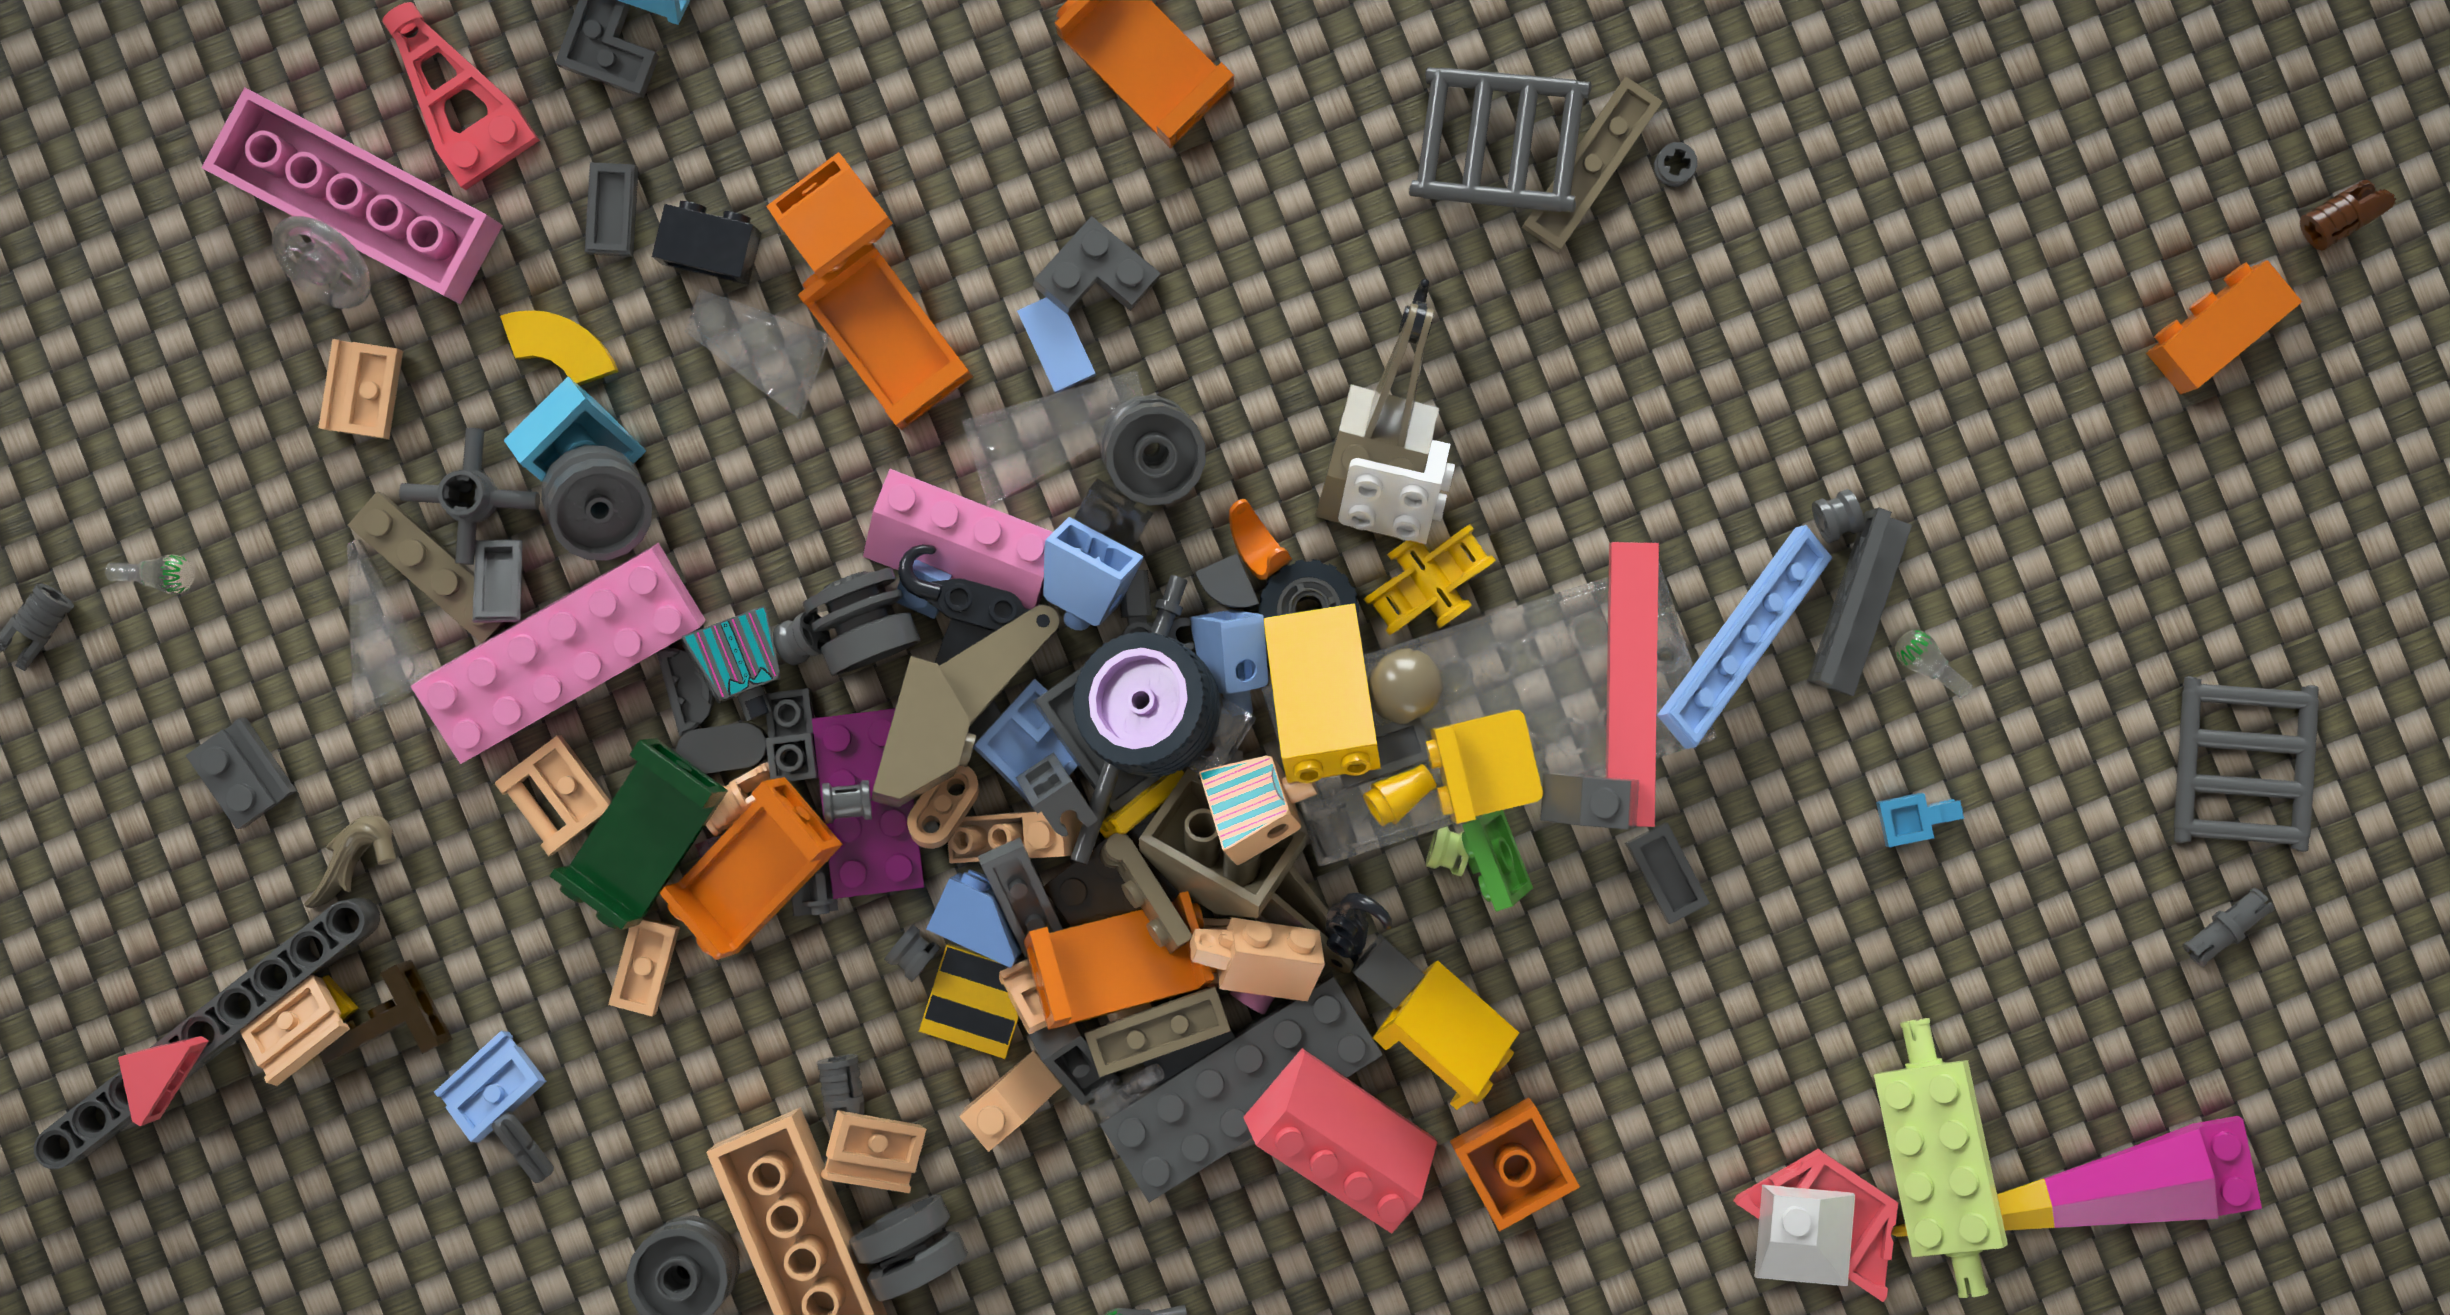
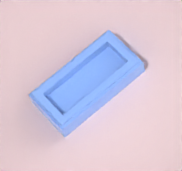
M1047 297L1017 310L1055 394L1096 376L1068 314Z

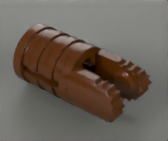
M2363 180L2336 195L2333 199L2326 201L2323 205L2316 207L2312 212L2303 215L2300 218L2301 231L2314 248L2323 251L2332 244L2342 240L2343 237L2349 236L2354 231L2359 230L2377 219L2380 215L2388 212L2396 204L2395 195L2385 189H2380L2377 192L2375 191V184L2368 180Z

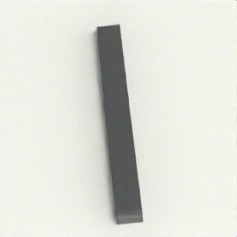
M362 897L339 901L331 905L150 1048L194 1037H204V1023L208 1022L212 1025L215 1032L214 1040L207 1043L185 1080L239 1039L242 1036L240 1030L310 975L319 976L373 934L380 922V912L376 904ZM349 908L356 911L359 916V925L355 931L350 929L345 921V915ZM313 937H317L323 945V953L320 958H316L310 951V941ZM277 965L283 967L287 973V981L284 987L280 986L274 978V970ZM241 993L245 994L251 1002L249 1014L242 1012L239 1007L238 999ZM121 1071L36 1138L34 1155L43 1167L60 1169L81 1161L132 1123ZM97 1107L102 1109L106 1115L105 1126H102L96 1119L95 1112ZM61 1136H64L69 1142V1154H66L60 1146Z

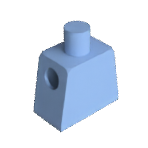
M1068 517L1045 541L1043 595L1047 601L1065 610L1064 623L1069 628L1085 630L1090 624L1100 626L1121 603L1142 563L1143 556Z
M1229 609L1189 617L1196 654L1210 670L1219 693L1223 694L1226 717H1240L1252 714L1253 707L1250 690L1268 685L1263 614Z

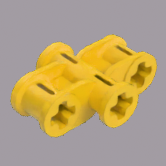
M1471 524L1440 544L1431 553L1423 543L1406 540L1387 554L1391 560H1397L1404 572L1393 577L1363 600L1366 604H1373L1387 624L1385 631L1389 636L1419 616L1428 607L1431 608L1438 618L1436 625L1441 628L1472 606L1469 599L1463 600L1455 588L1490 566L1496 559L1493 555L1487 556L1472 535L1474 528ZM1410 553H1412V554L1414 555V557H1415L1416 560L1419 562V564L1421 565V567L1423 568V570L1419 567V565L1417 564V562L1414 560V558L1412 557V555H1411ZM1437 590L1440 592V594L1443 596V598L1445 599V601L1448 603L1449 607H1448V606L1446 605V603L1443 601V599L1441 598V596L1439 595V593L1437 592ZM1386 597H1388V598L1390 599V601L1392 602V604L1395 606V608H1396L1397 611L1399 612V615H1398V614L1396 613V611L1393 609V607H1392L1391 604L1388 602V600H1387Z

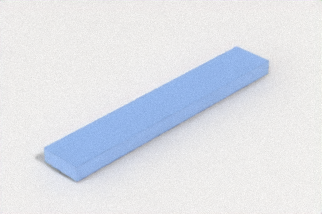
M1807 525L1796 527L1657 714V717L1685 749L1697 747L1833 557Z

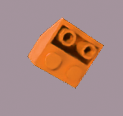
M839 152L766 206L819 279L826 273H833L841 269L847 263L849 256L864 245L868 246L877 242L884 235L885 229L893 224Z

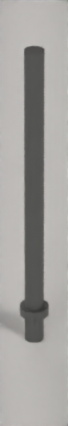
M1170 575L1163 598L1156 601L1154 608L1158 612L1150 633L1169 636L1175 617H1180L1183 607L1179 606L1188 582L1186 579ZM1106 761L1102 767L1089 804L1098 821L1089 827L1082 824L1070 858L1088 865L1121 772L1120 769Z

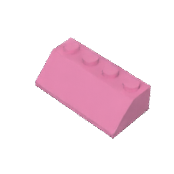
M889 469L872 513L863 557L898 570L901 558L909 549L922 544L932 545L936 548L934 554H924L916 560L951 574V579H966L1011 592L1020 599L1024 608L1032 609L1038 606L1043 594L1045 541L1053 532Z

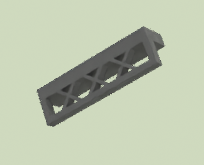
M1878 507L1864 513L1865 530L1857 533L1807 680L1810 683L1848 696L1855 695L1912 527L1911 524L1890 518L1891 511Z

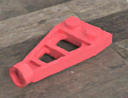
M414 3L400 4L383 17V24L395 39L435 150L461 188L467 190L540 141L516 104L427 25ZM418 30L417 34L414 37L407 38V36L413 34ZM436 53H440L456 70L457 76L436 90H433L422 71L421 65ZM469 90L485 103L488 112L485 117L461 133H457L451 128L445 112V103L460 91Z

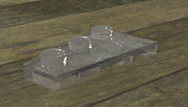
M700 289L685 332L797 419L801 420L830 336L825 332Z

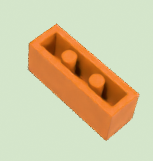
M2268 260L2252 267L2247 262L2240 265L2223 279L2228 286L2217 295L2212 291L2208 292L2189 307L2193 314L2182 324L2175 320L2154 336L2158 343L2146 354L2180 394L2198 389L2302 303L2301 299Z

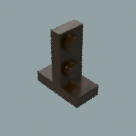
M412 960L398 963L380 972L393 999L367 1011L371 1019L357 1027L353 1020L346 1022L350 1030L319 1053L323 1064L340 1059L404 1024H407L422 1054L453 1040Z

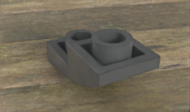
M805 688L767 693L766 696L772 708V712L766 714L769 738H765L770 780L785 777L790 782L818 778L812 726L814 709L811 689Z

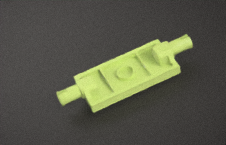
M1930 1018L1901 1022L1900 1026L1903 1030L1909 1063H1906V1068L1876 1073L1874 1078L1912 1257L1946 1254L1947 1257L1952 1259L1958 1287V1297L1968 1298V1294H1972V1297L1983 1296L1989 1292L1986 1287L1979 1253L1983 1250L2004 1248L2008 1243L1968 1060L1943 1062L1942 1058H1937L1930 1028Z

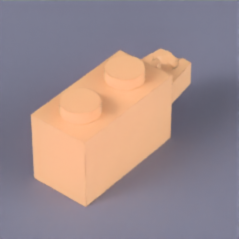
M1232 917L1226 930L1195 929L1190 940L1192 962L1217 968L1219 989L1308 1002L1325 965L1320 930Z

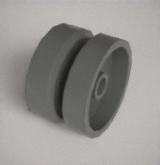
M1157 395L1136 396L1119 404L1107 417L1100 435V456L1114 485L1129 499L1146 505L1169 504L1186 496L1198 483L1206 463L1205 442L1195 422L1174 401ZM1158 443V449L1155 453L1145 454L1143 452L1149 444Z
M584 445L567 451L550 465L542 481L541 501L556 540L571 554L587 560H611L629 553L643 540L651 525L652 503L638 470L623 453L606 446Z
M933 1195L901 1207L878 1219L850 1239L849 1243L859 1263L874 1264L882 1261L872 1269L867 1278V1282L877 1301L892 1299L914 1290L946 1273L967 1257L968 1251L959 1232L944 1231L937 1233L945 1227L951 1216L941 1195Z
M695 1215L674 1218L658 1227L641 1243L632 1255L626 1275L629 1297L640 1315H713L736 1286L740 1271L738 1248L729 1232L713 1220ZM680 1266L687 1269L690 1276L684 1275L680 1270Z

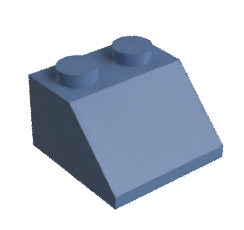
M969 869L968 873L964 872L962 874L959 872L949 878L926 930L1011 968L1019 959L1022 950L986 875Z

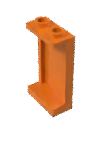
M873 244L864 245L849 256L847 263L841 269L833 273H826L820 279L814 273L803 283L805 289L798 294L799 298L809 308L900 430L906 428L973 377Z
M785 777L762 781L751 793L756 799L753 804L679 882L666 885L660 891V895L668 903L667 906L670 913L679 921L684 922L695 935L700 949L716 960L738 954L843 845Z

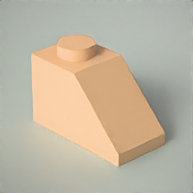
M1033 1050L966 1106L959 1117L989 1152L1023 1124L1063 1084L1042 1062L1036 1051Z

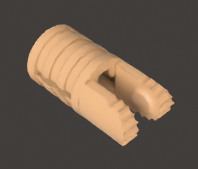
M768 762L757 766L732 780L728 785L723 786L728 792L706 823L707 828L714 836H718L725 829L728 830L756 800L752 795L748 796L747 793L756 789L762 781L770 780Z

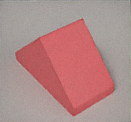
M199 1036L139 1050L118 1057L132 1122L143 1126L162 1117L209 1040Z

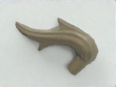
M370 815L357 818L326 846V849L333 851L332 859L317 889L304 903L305 907L314 908L328 903L341 889L350 892L355 866L363 853L372 845H374L379 865L396 861L392 843L394 831L386 819L382 816Z

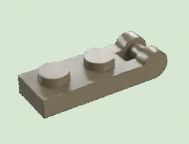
M1118 833L1112 834L1100 850L1101 862L1106 867L1117 869L1125 882L1122 885V890L1126 898L1134 908L1141 907L1150 921L1146 924L1150 936L1159 947L1165 945L1169 953H1173L1191 940V932L1129 836Z

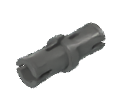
M2252 888L2247 895L2227 911L2216 912L2212 916L2213 922L2192 939L2183 943L2182 946L2186 952L2191 950L2190 958L2199 966L2204 967L2207 965V962L2231 943L2239 944L2245 939L2244 933L2267 914L2272 913L2275 908L2270 902L2264 903L2269 899L2260 890Z

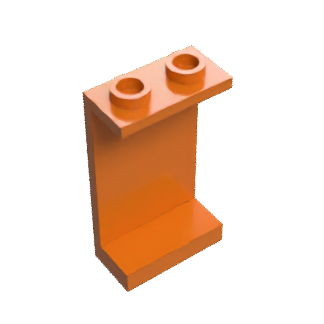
M1067 0L1056 14L1058 18L1055 22L1057 35L1170 149L1234 87V74L1222 62L1216 66L1151 0Z
M1188 891L1179 893L1171 903L1193 935L1195 929L1204 928L1202 912L1198 903L1191 902ZM1143 910L1049 933L1047 927L1029 931L1023 941L1048 1030L1205 989L1214 980L1213 973L1217 972V968L1192 962L1190 941L1171 954L1165 945L1159 947L1148 932L1146 924L1150 921Z

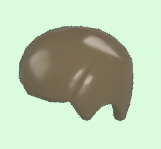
M1411 648L1400 649L1387 654L1373 668L1367 682L1371 706L1382 718L1398 724H1407L1416 718L1428 714L1433 709V706L1438 704L1444 689L1440 670L1433 660L1419 650H1412Z

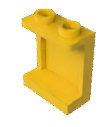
M1437 960L1422 971L1425 976L1396 1009L1393 1008L1373 1039L1385 1050L1400 1041L1457 1092L1450 1105L1458 1110L1470 1101L1475 1105L1478 1104L1489 1093L1493 1086L1489 1078L1494 1071H1500L1509 1062L1514 1054L1510 1046L1520 1032Z

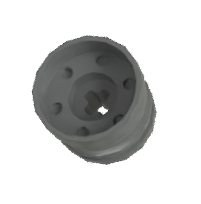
M892 568L871 572L863 571L828 584L818 594L803 602L807 615L824 611L829 613L811 624L814 632L835 629L837 637L821 647L831 676L844 674L908 649L921 641L910 613H898L889 616L886 608L895 604L903 597L901 589L881 594L879 592L880 589L895 582L896 576Z

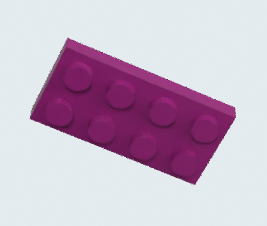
M896 708L812 718L824 823L822 783H830L832 787L858 785L862 780H869L872 797V791ZM914 799L898 808L871 801L872 819L865 820L863 816L835 819L833 824H826L843 844L829 859L833 899L924 888L920 846L912 839L907 825L909 813L915 805Z

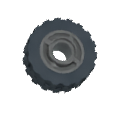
M1303 559L1295 561L1294 564L1289 566L1286 564L1279 569L1278 573L1270 577L1260 597L1259 614H1263V618L1296 613L1295 609L1301 601L1311 599L1316 601L1321 606V609L1355 603L1358 618L1359 604L1355 588L1351 586L1349 578L1344 573L1341 574L1336 570L1337 567L1330 563L1329 565L1323 564L1321 560L1312 559V561L1304 562Z

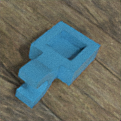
M1924 793L1876 802L1887 847L1933 839V824L1964 819L1960 800L1949 799L1927 805Z

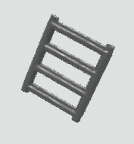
M1427 67L1425 77L1426 84H1430L1418 178L1417 180H1412L1409 188L1410 196L1555 212L1575 211L1576 201L1575 196L1571 195L1583 98H1588L1592 89L1591 82L1575 79ZM1448 87L1475 89L1462 184L1435 181ZM1493 91L1520 93L1507 188L1480 186ZM1538 95L1565 97L1552 193L1525 190Z
M2193 676L2185 677L2181 705L2174 841L2185 843L2186 841L2191 842V837L2281 843L2291 844V849H2296L2300 852L2308 851L2311 835L2319 687L2308 685L2301 687V691L2210 685L2201 684L2202 679H2197ZM2201 702L2299 709L2297 736L2199 729ZM2198 747L2296 754L2294 781L2197 774ZM2195 792L2293 799L2291 826L2194 819Z

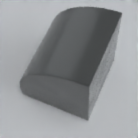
M1237 553L1195 572L1203 590L1217 603L1234 609H1248L1259 605Z
M1381 934L1360 956L1352 969L1356 976L1394 1009L1399 1006L1425 976L1417 966Z

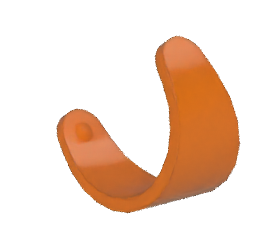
M1240 499L1230 507L1229 523L1234 543L1243 562L1254 576L1265 580L1292 561L1287 550L1279 546L1246 499Z

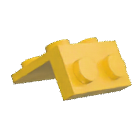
M1510 710L1430 729L1432 740L1425 741L1431 768L1440 769L1443 786L1437 788L1438 800L1443 816L1450 814L1452 822L1459 824L1476 820L1475 816L1534 803L1542 798L1543 790L1524 714L1520 710Z

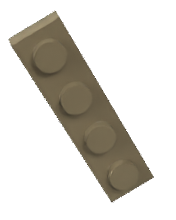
M1625 76L1577 146L1571 195L1575 196L1576 201L1575 211L1533 210L1521 228L1559 253L1663 101ZM1554 181L1546 192H1553Z
M377 491L347 525L479 642L483 643L496 636L507 623H473L474 572L465 564H456L455 556L384 493Z

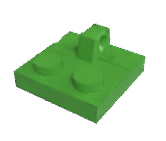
M1503 810L1475 816L1476 820L1467 821L1462 825L1465 831L1462 833V842L1469 856V866L1473 874L1481 873L1478 878L1480 890L1486 901H1492L1496 912L1514 906L1533 889Z

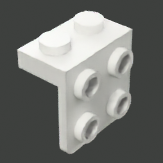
M1432 440L1424 473L1360 458L1351 460L1338 517L1339 522L1359 530L1372 531L1402 540L1426 544L1432 520L1441 521L1447 495L1439 492L1440 490L1449 492L1455 464L1446 463L1450 444Z

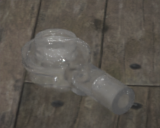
M1153 1064L1134 1074L1129 1082L1117 1085L1113 1079L1091 1093L1095 1101L1088 1108L1091 1113L1097 1112L1101 1120L1112 1116L1141 1096L1140 1092L1164 1079L1163 1069L1160 1065Z

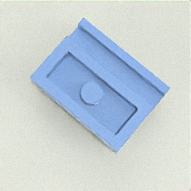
M500 1031L434 1091L436 1096L441 1097L447 1105L445 1108L470 1142H481L493 1131L492 1123L498 1117L509 1111L514 1112L547 1082L524 1050L513 1041V1036L510 1032Z

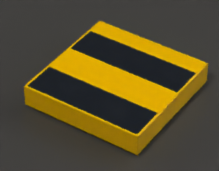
M948 943L945 947L919 1032L1005 1059L1019 1019V1015L1008 997L1004 984H1001L999 980V972L1008 967L977 952Z

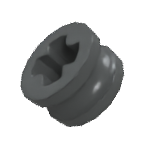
M1673 142L1666 145L1654 161L1656 178L1662 184L1669 187H1678L1685 184L1694 175L1697 168L1695 151L1689 145L1682 142ZM1674 154L1682 157L1680 163L1687 164V169H1681L1677 175L1670 174L1671 167L1664 165V161H1669Z

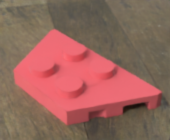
M1819 1149L1736 1195L1733 1201L1759 1219L1762 1185L1854 1193L1855 1206L1848 1279L1880 1301H1885L1888 1293V1288L1885 1286L1888 1260H1892L1894 1244L1891 1233L1896 1225L1898 1202Z

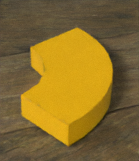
M535 310L511 312L500 316L514 357L518 360L540 358L552 361L562 368L567 377H570L579 386L619 372L605 346L591 332L568 318Z

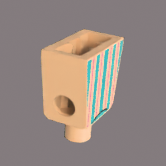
M1263 756L1199 772L1222 849L1236 865L1248 861L1297 832L1301 828V821L1295 803L1318 794L1316 782L1287 783L1283 769L1273 756Z

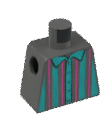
M765 605L682 636L681 644L718 704L737 697L746 721L772 712L763 687L777 682L781 676Z

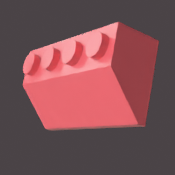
M1303 1048L1243 1117L1257 1147L1391 1234L1422 1200L1437 1146L1435 1137Z

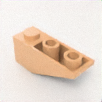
M1035 810L966 816L948 841L949 863L980 862L979 855L1021 837L1030 858L1070 856L1083 823L1077 818L1075 811L1067 810L1062 813L1060 822L1065 825L1068 835L1064 837L1054 831L1042 812L1037 814Z

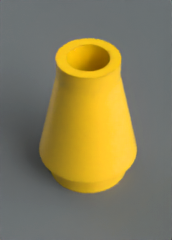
M1420 764L1414 769L1370 784L1371 790L1364 793L1363 798L1371 814L1381 826H1385L1390 822L1397 824L1429 792L1437 788V785L1430 771L1423 764Z

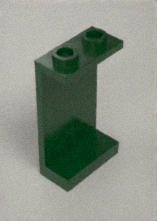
M657 738L644 739L637 742L629 756L638 762L570 865L555 868L550 874V877L561 885L560 891L573 901L588 904L597 911V919L613 929L623 930L641 923L659 896L660 891L665 887L728 792L726 788Z

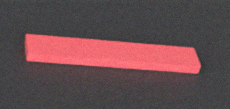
M1611 542L1609 543L1606 777L1639 780L1636 826L1655 827L1659 543Z

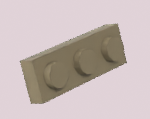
M1215 985L1087 1030L1084 1034L1099 1077L1230 1032L1231 1027Z

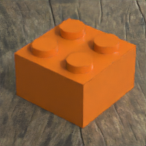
M1529 1097L1450 1140L1453 1149L1499 1232L1580 1188L1538 1109Z

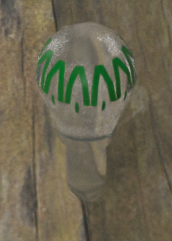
M177 554L164 555L153 560L142 561L140 564L109 563L105 570L109 581L139 582L141 585L150 586L169 594H179L190 589L196 574L193 564L184 556Z
M1911 630L1905 632L1897 640L1895 646L1896 658L1904 667L1924 674L1931 679L1939 680L1960 699L1970 693L1973 685L1948 665L1949 661L1943 656L1937 643L1929 634L1922 630Z

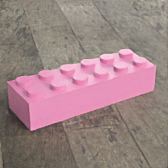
M245 87L201 167L460 305L503 226L485 213Z
M657 543L427 674L410 687L459 763L462 764L681 639L682 636L700 628L705 622V618L660 544Z

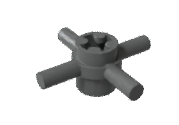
M466 428L463 470L449 473L442 479L439 485L401 483L399 489L401 501L440 503L446 513L458 521L456 564L474 565L477 523L488 519L497 507L538 510L540 505L539 492L498 489L493 479L481 472L485 430L479 428ZM473 484H476L478 488L475 489V504L471 507L466 502H460V492L468 494L473 490Z

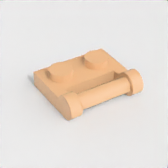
M562 735L555 736L495 782L502 795L508 794L542 839L543 843L540 846L548 856L560 851L571 840L597 822L611 803ZM529 776H531L566 823L560 830L556 829L524 786L523 782Z

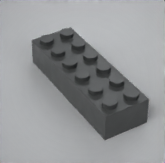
M1332 971L1318 979L1308 1002L1292 999L1283 1001L1237 1030L1233 1040L1158 1086L1156 1083L1150 1085L1102 1116L1100 1123L1102 1129L1149 1203L1252 1138L1243 1118L1244 1115L1302 1048L1346 1078L1383 1055L1380 1047L1373 1039V1036Z

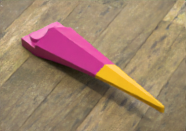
M2239 1116L2193 1123L2084 1165L1997 1194L2005 1231L2218 1219V1216L2262 1209L2244 1120ZM1902 1224L1893 1227L1891 1234L1896 1237L1908 1236L1906 1225Z

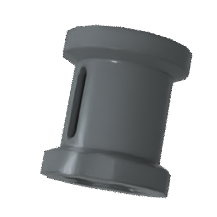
M862 780L858 785L832 787L830 783H822L826 824H833L834 820L839 818L863 816L865 820L872 819L869 780Z

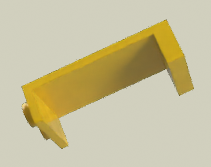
M1355 603L1264 618L1280 750L1287 783H1312L1324 777L1343 774L1357 776L1369 770L1381 769Z

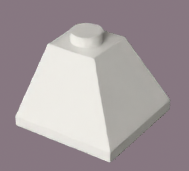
M1762 1185L1754 1276L1762 1279L1848 1286L1855 1194L1850 1192Z

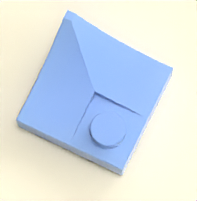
M1036 679L1029 683L973 746V749L1031 807L1032 805L1016 779L1017 776L1053 752L1069 775L1077 767V764L1033 703L1035 699L1047 692Z

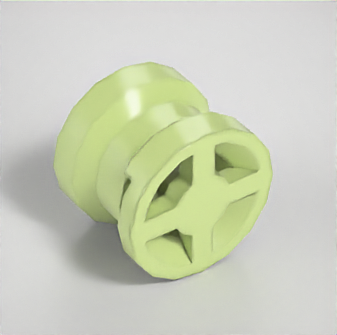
M1438 823L1430 843L1426 867L1436 869L1439 866L1449 868L1452 874L1462 876L1469 859L1462 842V833L1465 831L1461 833L1452 832L1447 825Z

